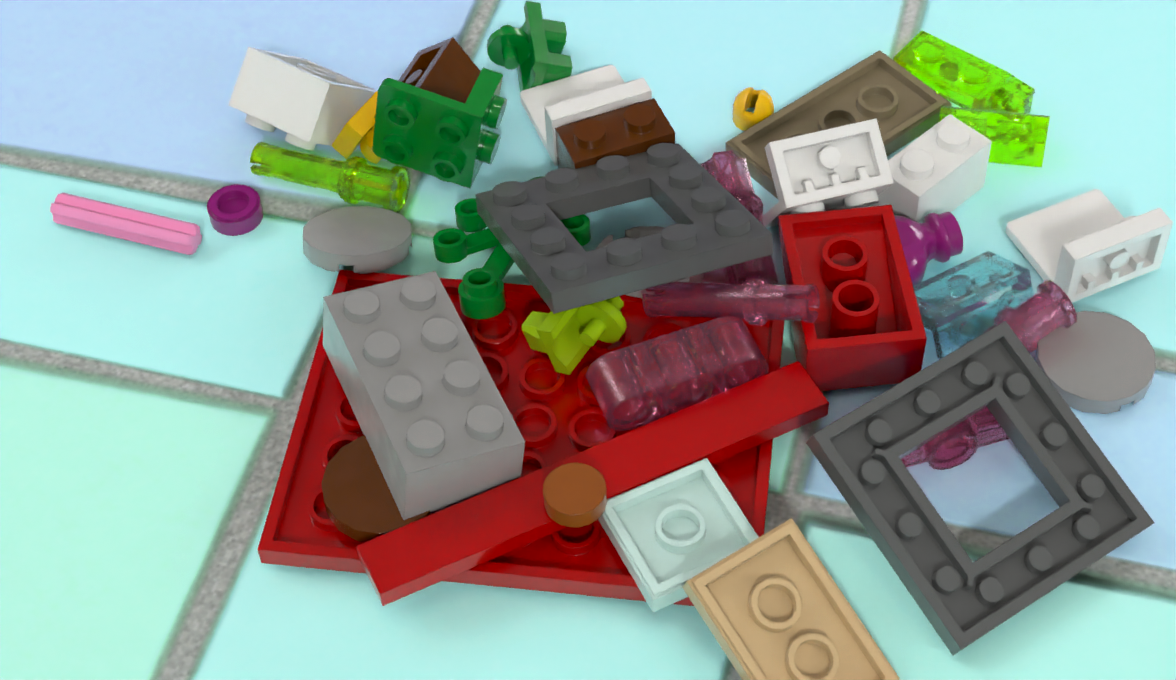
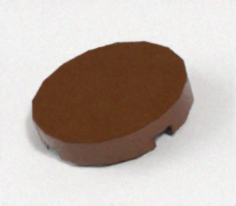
M365 435L343 446L327 464L321 483L327 515L340 532L358 542H367L431 515L429 510L403 520Z

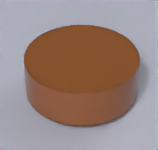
M568 463L555 468L549 473L543 484L545 510L553 521L566 527H583L595 522L601 517L607 505L606 483L602 474L594 467L583 463Z

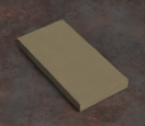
M879 50L727 141L725 156L778 199L764 148L769 142L877 118L886 155L889 156L951 113L952 103Z

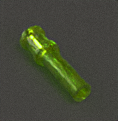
M259 142L254 146L250 157V163L261 164V166L252 165L250 167L251 172L255 175L273 177L336 192L344 202L356 205L360 201L382 205L384 209L399 213L407 201L410 190V173L407 168L396 165L392 169L369 165L367 159L358 156L349 158L346 161H339Z

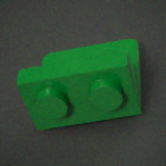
M483 67L466 103L395 79H384L378 89L372 147L374 154L390 163L403 165L437 177L442 181L452 182L471 189L482 163L492 164L500 143L501 135L493 131L498 129L507 104V99L500 97L503 74Z

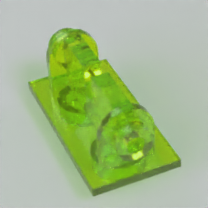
M941 106L938 122L951 114L992 141L988 162L1042 167L1050 116Z

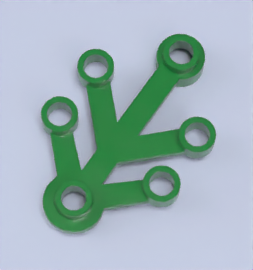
M545 176L535 177V178H532V179H530V180L542 178V177H545ZM469 198L460 201L454 208L458 229H444L433 236L435 258L438 261L450 264L462 261L467 255L496 246L484 266L465 273L463 281L458 287L462 313L472 319H488L497 316L506 307L504 283L502 280L514 261L490 229H485L487 225L478 215L476 198ZM582 214L560 220L581 246L590 242V219L586 215ZM464 232H470V233H471V232H475V233L466 235Z

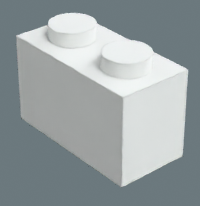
M949 114L888 160L894 184L878 195L879 202L873 206L892 205L894 215L908 217L918 223H923L926 215L931 212L941 214L954 211L984 187L992 141Z

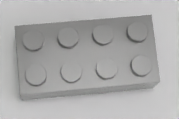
M436 271L323 297V347L360 428L367 438L403 520L429 510L431 514L521 477L525 440Z

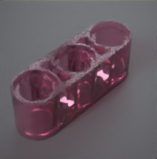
M730 315L602 355L587 369L586 379L608 426L616 431H627L639 428L768 373L769 366L744 320L738 316Z

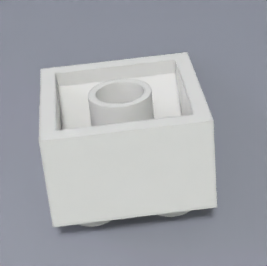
M248 47L228 105L246 113L245 122L247 124L269 132H274L276 127L287 132L286 142L314 151L316 144L331 146L345 124L377 90L305 58Z

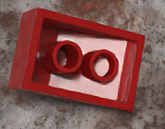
M892 205L780 215L778 217V227L795 355L797 361L801 363L820 391L898 384L921 371L927 337Z

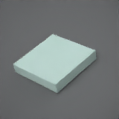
M707 458L607 499L605 511L598 519L652 612L687 598L688 596L682 588L686 581L759 538Z

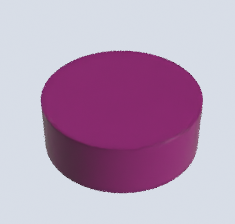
M234 184L220 188L211 195L207 202V211L211 225L217 232L223 235L239 236L254 230L263 219L260 196L256 190L246 185Z

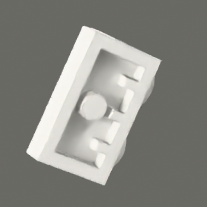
M614 65L600 67L520 92L521 104L555 166L558 165L555 128L652 99V90L644 77L625 83Z
M877 118L769 142L764 148L779 202L761 217V221L766 228L778 225V217L780 215L862 208L878 203V195L894 184Z
M1093 189L1009 221L1005 233L1065 306L1159 269L1173 221L1160 207L1138 216L1124 218L1101 190Z

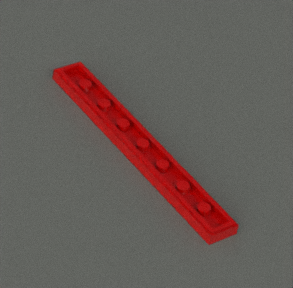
M796 361L357 545L358 556L382 606H385L566 528V526L556 523L549 517L545 510L543 498V484L546 477L561 465L583 463L597 469L605 480L607 499H610L704 458H707L711 465L825 417L828 415L829 402L801 363Z

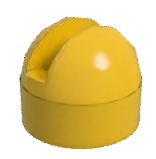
M747 87L735 97L732 120L735 126L742 131H746L774 114L772 97L763 89L760 91L754 90L753 87ZM754 107V113L746 111L747 108Z

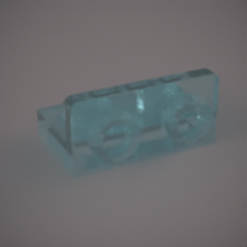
M986 251L913 286L923 326L932 331L936 354L939 360L1004 321L1015 331L1034 322L1037 318L1030 270L990 251Z

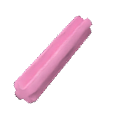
M58 194L55 202L51 203L50 207L53 221L57 224L186 255L195 254L198 245L202 242L200 227L195 223L72 194Z

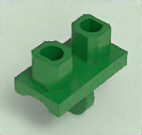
M532 1L525 2V22L521 28L503 25L492 33L487 40V53L492 62L509 70L517 68L520 92L570 77L573 68L571 56L562 54L567 36L565 22L543 19L541 3Z

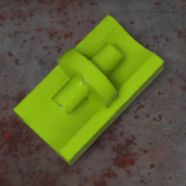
M620 296L555 314L552 311L550 313L532 311L523 322L522 331L531 349L548 354L556 372L570 375L597 340L615 343L622 337L627 328L626 320L620 312L624 303Z

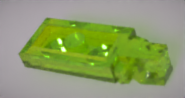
M923 30L893 57L895 62L946 100L976 115H979L983 110L990 112L993 110L1020 123L1031 112L1033 94L1035 93L1034 88L1022 82L1011 73Z

